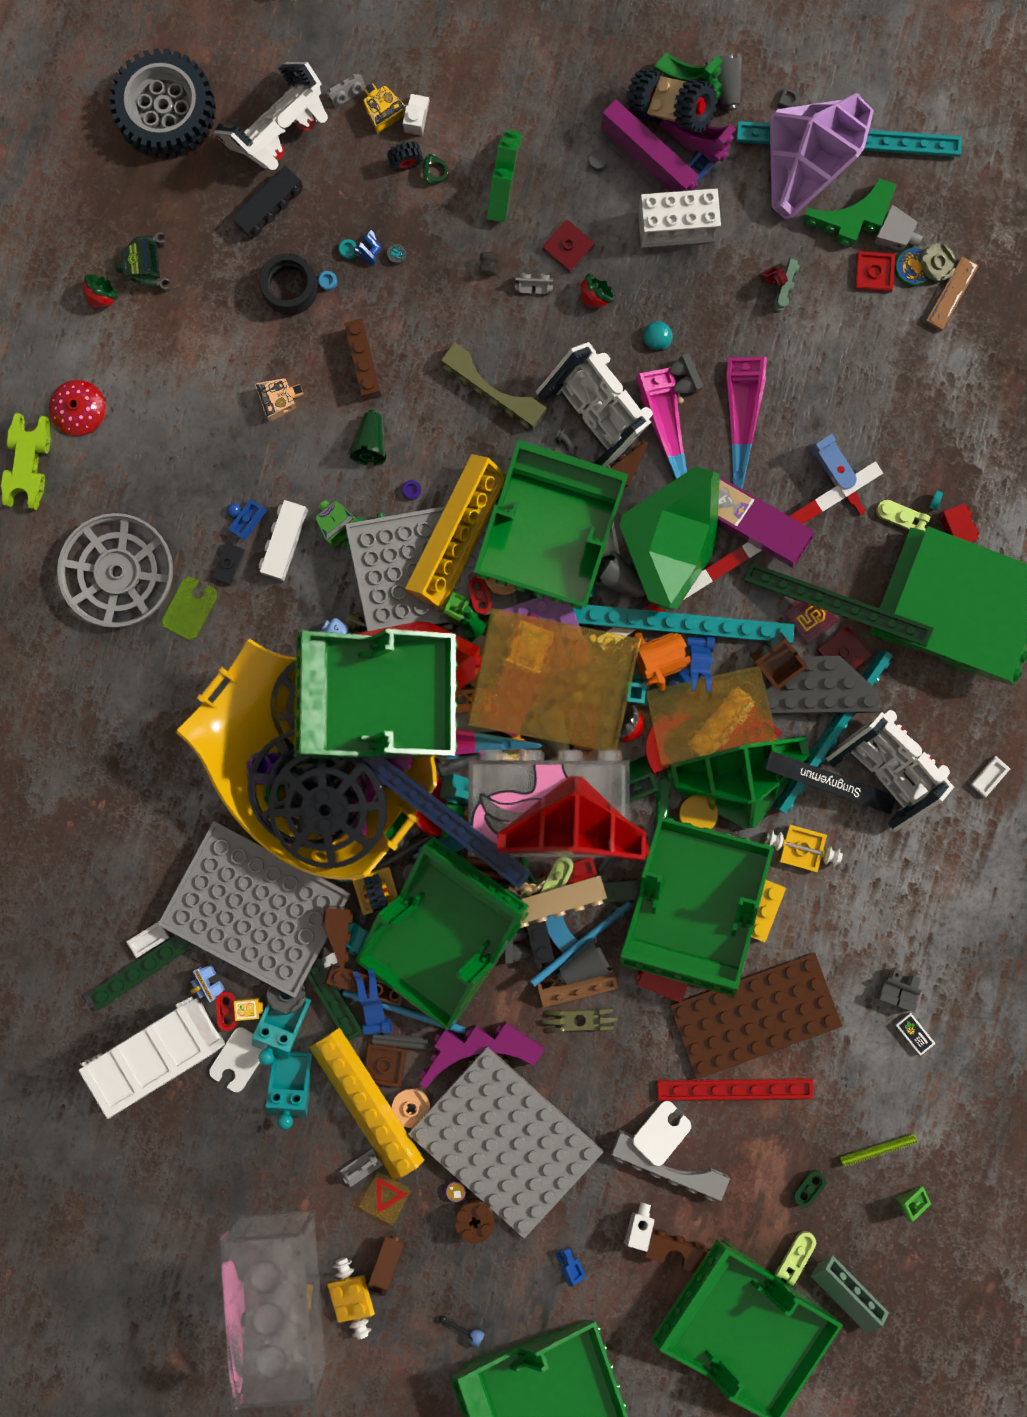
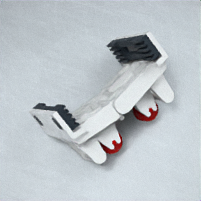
M889 710L885 714L881 712L840 743L826 760L835 767L851 752L871 772L875 771L878 779L902 806L890 822L887 823L896 832L940 804L954 786L947 779L950 774L949 768L945 765L937 768L935 760L929 754L922 753L921 747L906 734L907 731L900 724H894L897 715L894 711ZM874 741L877 743L878 748L873 745ZM903 773H905L915 783L914 786H912V784L909 782V780L905 777Z

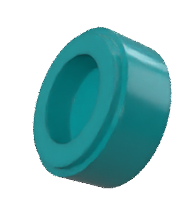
M350 239L343 240L338 247L340 256L346 260L353 259L357 255V252L353 251L355 246H357L356 243Z
M935 491L929 506L930 509L937 510L943 492Z

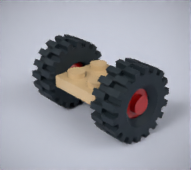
M640 69V72L635 73L636 77H632V84L628 86L630 90L626 95L629 100L626 101V104L629 106L628 111L636 118L654 121V119L657 120L658 118L678 123V127L694 132L704 131L706 126L709 127L711 124L710 120L714 118L713 112H716L715 104H717V99H715L717 92L714 91L715 87L712 83L696 79H689L687 82L667 78L663 72L649 69Z

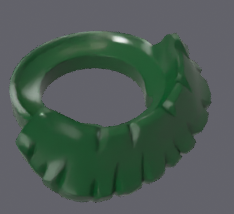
M428 154L423 163V177L432 186L434 183H441L447 178L448 167L437 155ZM434 163L441 164L445 169L444 175L442 177L433 176L429 172V165Z

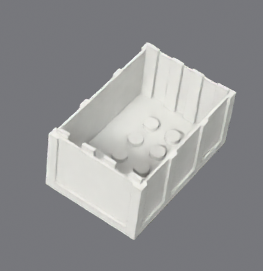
M190 997L176 1005L178 1009L104 1055L100 1053L81 1063L83 1067L79 1069V1072L107 1119L210 1056L226 1044L199 998L193 999V997Z

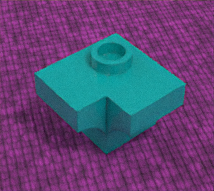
M621 674L619 702L647 706L650 686L642 683V676Z
M456 774L443 776L439 798L447 800L446 803L454 805L474 804L475 796L469 791L470 779Z

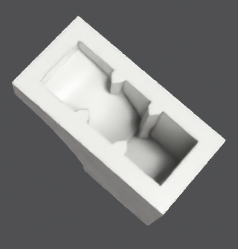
M411 94L408 106L406 105L403 120L404 133L423 136L430 101L429 97Z

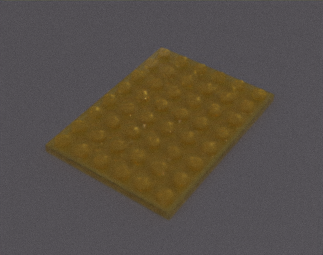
M491 608L481 655L482 665L480 672L477 674L467 725L616 753L641 639Z

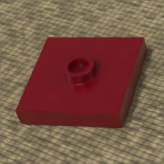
M566 219L546 241L542 249L567 271L571 272L595 246V243Z
M848 626L817 649L821 656H841L854 669L872 656Z

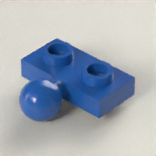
M252 499L248 501L243 509L239 504L231 503L227 507V514L229 517L236 519L228 529L245 541L267 510Z

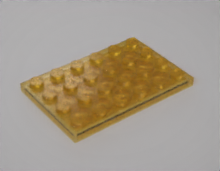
M760 666L711 676V692L706 690L705 678L697 680L695 691H691L692 681L666 686L664 691L659 689L646 691L662 767L741 745L777 741Z

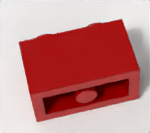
M965 503L939 514L947 534L971 543L979 539L978 528L976 525H973L971 520L972 513Z

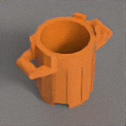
M641 633L635 634V644L631 645V648H634V652L631 655L633 661L636 660L639 670L647 682L646 686L656 683L658 689L664 691L666 689L665 676L686 669L687 666L691 665L690 656L685 657L686 652L684 648L687 646L681 634L670 633L649 642H645Z

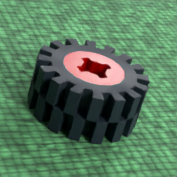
M416 141L402 142L401 145L397 144L396 147H392L391 150L387 151V157L393 171L410 170L411 167L415 168L417 164L423 161L420 146Z

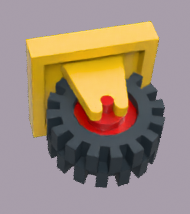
M389 866L371 871L364 878L352 879L363 915L384 909L398 897Z

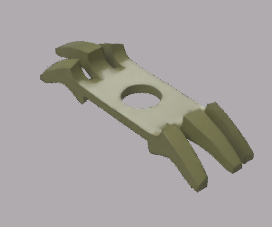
M613 1008L581 1011L545 1010L547 1015L561 1016V1018L544 1019L542 1023L561 1024V1027L546 1028V1032L614 1030V1026H599L598 1023L615 1022L617 1017H598V1014L612 1013ZM577 1015H583L586 1020L585 1024L577 1026L574 1023V1018Z

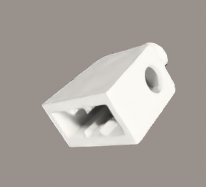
M641 1202L638 1214L632 1212L624 1244L643 1251L648 1250L654 1219L649 1217L652 1205ZM644 1221V1226L639 1229L638 1223Z

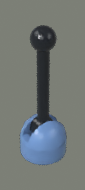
M440 1316L439 1318L441 1324L446 1323L468 1335L470 1344L476 1348L479 1347L485 1334L480 1330L469 1332L447 1320L446 1316Z

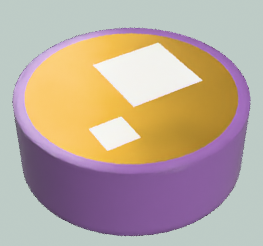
M452 1181L448 1184L446 1195L449 1200L459 1202L465 1197L466 1188L462 1182Z

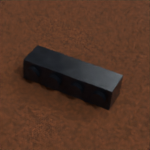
M284 165L232 217L234 224L250 240L254 236L257 237L262 232V228L267 223H271L275 219L276 214L280 210H284L293 197H297L301 193L303 188L301 180Z

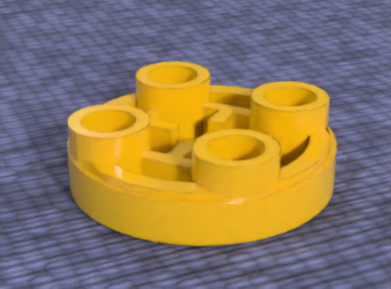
M693 795L682 803L679 810V818L681 823H691L696 827L712 829L718 819V809L716 804L714 810L709 809L707 796Z

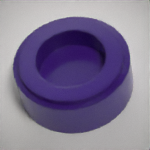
M414 480L405 482L402 487L404 497L408 500L417 499L421 495L420 484Z

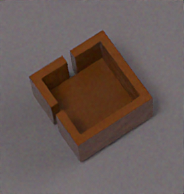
M782 632L767 642L769 646L763 645L750 655L776 690L808 668Z

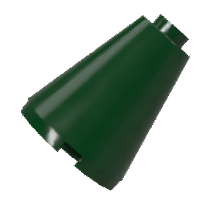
M369 410L364 413L349 448L348 455L350 454V459L357 463L367 465L368 462H374V466L386 462L383 416L376 410Z

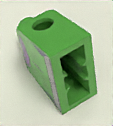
M322 501L318 506L321 512L316 516V520L327 542L335 548L347 538L345 524L359 521L337 501H334L332 504H329L328 501Z

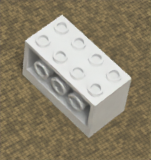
M718 189L641 194L638 209L641 248L716 242L721 227Z

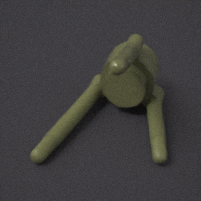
M360 613L348 614L345 624L349 626V632L356 634L360 633L357 630H361L362 627L366 628L363 620L364 615Z

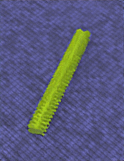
M913 1133L909 1134V1136H904V1138L900 1137L897 1140H890L888 1143H881V1145L872 1146V1148L869 1147L865 1148V1150L853 1152V1154L849 1153V1155L840 1157L843 1167L844 1165L847 1167L851 1163L853 1165L854 1163L856 1164V1161L857 1163L858 1161L861 1162L860 1160L863 1162L865 1158L870 1160V1157L871 1159L872 1156L877 1157L878 1155L879 1157L881 1153L884 1155L888 1151L890 1153L893 1150L895 1151V1149L898 1151L900 1147L901 1149L902 1147L905 1148L904 1146L907 1148L909 1144L914 1146V1143L916 1145L918 1141Z

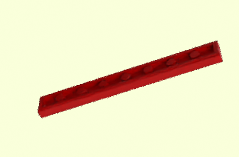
M812 1078L657 1080L658 1101L813 1099Z

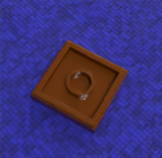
M368 1042L365 1068L376 1084L401 1088L407 1048L373 1045Z

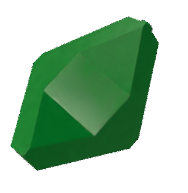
M695 466L622 515L619 524L648 601L657 603V608L666 611L669 608L678 609L714 553L717 544L719 473Z
M806 737L751 743L671 764L668 767L669 770H666L668 781L672 782L675 791L688 798L693 795L707 796L709 809L714 810L716 804L718 815L743 829H749L758 826L791 780L762 769L767 751L771 750L802 762L810 756Z

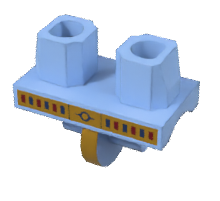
M212 965L204 968L200 967L193 971L197 980L191 981L194 987L190 991L191 994L196 992L199 998L206 995L209 1002H211L225 990L220 981L213 985L210 984L208 978L216 974Z

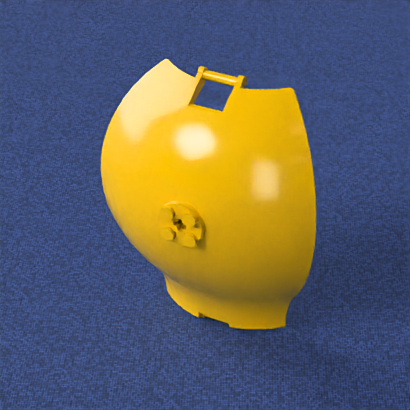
M248 639L230 669L227 671L221 666L218 669L219 673L205 691L196 697L203 703L177 729L176 733L190 745L200 758L215 790L233 817L270 853L287 864L315 876L336 880L364 878L369 875L390 848L394 851L398 848V843L414 822L417 823L419 821V818L415 816L418 810L392 789L384 788L387 800V819L381 838L375 847L363 858L355 863L338 868H319L299 861L281 845L276 837L263 827L253 812L249 800L247 761L254 754L259 753L271 740L279 736L271 715V694L279 675L296 660V657L278 654ZM296 668L287 675L294 684H296ZM225 677H228L230 682L213 703L209 701L208 698ZM283 683L279 687L276 697V713H286V703L290 690ZM295 697L292 703V712H295ZM278 721L284 733L292 731L288 721ZM295 736L288 737L291 743L295 745ZM274 746L269 751L276 752L278 748ZM412 758L413 769L403 772L428 792L432 793L437 785L434 758ZM354 763L346 767L348 774L354 770L352 767ZM256 783L257 799L262 811L265 812L269 809L264 801L263 792L265 786L257 785ZM285 788L280 789L278 793L281 799L286 797ZM373 810L368 811L367 835H363L368 840H371L374 836L379 821V813ZM401 812L405 813L408 816L407 820L390 840L385 833ZM275 817L278 829L289 836L295 837L290 831L286 820L283 817ZM313 831L307 840H314L319 837ZM353 841L345 848L334 851L336 862L355 856L365 847L357 841ZM309 847L299 848L298 854L315 861L311 856L313 849Z

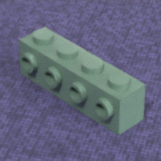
M833 1255L817 1264L811 1277L867 1334L883 1327L889 1312Z

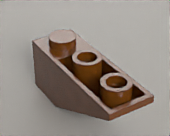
M647 441L643 444L639 442L632 448L633 452L629 455L623 454L617 459L618 463L613 467L609 465L607 467L628 474L624 489L630 485L648 446Z
M324 905L322 925L340 968H344V963L348 962L346 944L350 943L348 924H352V912H350L348 907Z

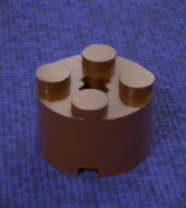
M479 1198L465 1200L459 1206L456 1213L455 1228L457 1233L465 1242L479 1243L486 1240L494 1229V1211ZM472 1217H475L478 1223H474Z

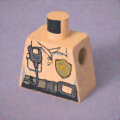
M286 379L255 384L269 422L295 409L296 405L293 398L304 395L300 384L289 388Z

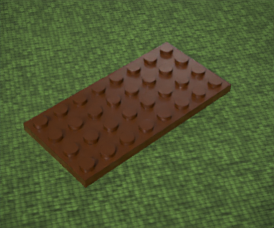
M816 953L805 955L740 979L736 997L709 990L684 999L682 1003L676 1002L669 1005L697 1080L843 1027Z

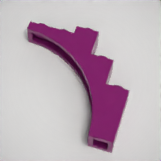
M506 1021L504 1025L500 1023L494 1034H496V1037L477 1025L467 1030L464 1035L465 1041L445 1029L444 1032L439 1031L434 1039L436 1042L434 1047L440 1050V1052L435 1051L430 1059L431 1066L429 1069L424 1068L419 1078L421 1081L419 1085L426 1089L432 1080L446 1067L460 1059L480 1054L487 1046L497 1054L517 1057L532 1065L536 1064L545 1047Z

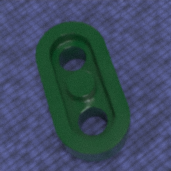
M818 1170L810 1171L794 1191L795 1202L801 1207H809L826 1186L825 1176ZM814 1177H818L817 1183H812ZM801 1193H806L804 1199L800 1198Z

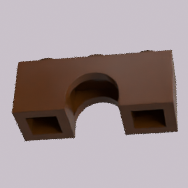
M656 1229V1231L652 1230L648 1250L644 1251V1256L664 1263L666 1255L670 1251L676 1250L683 1254L682 1269L695 1273L707 1255L708 1250L701 1242L693 1241L691 1243L680 1235L672 1237L667 1235L666 1231Z

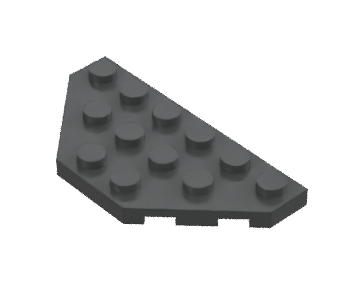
M802 656L801 658L808 668L780 689L776 690L771 685L762 694L763 715L880 713V692L841 656Z

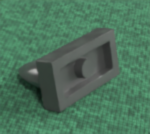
M689 353L683 354L679 360L672 364L670 373L684 376L675 385L674 391L695 395L702 390L704 386Z
M524 927L519 928L505 949V963L521 961L533 954L529 948L513 944V942L521 941L528 935V931Z

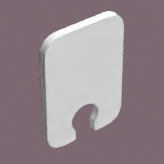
M243 1027L237 1028L232 1033L209 1070L210 1076L218 1082L222 1078L224 1070H233L235 1079L227 1086L233 1092H240L245 1087L260 1063L258 1056L263 1051L252 1046L254 1034Z
M669 1101L662 1102L632 1140L634 1147L654 1166L662 1165L691 1129V1122L684 1115H682L678 1125L675 1127L668 1123L669 1114L677 1109Z

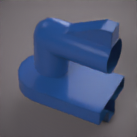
M370 230L363 240L371 249L368 250L360 243L355 246L353 251L357 252L368 264L374 265L377 262L375 256L381 250V246L377 242L374 232Z

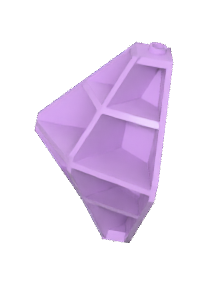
M855 93L843 100L777 109L770 117L772 208L785 220L793 218L856 160L864 150L874 110L860 97V94Z

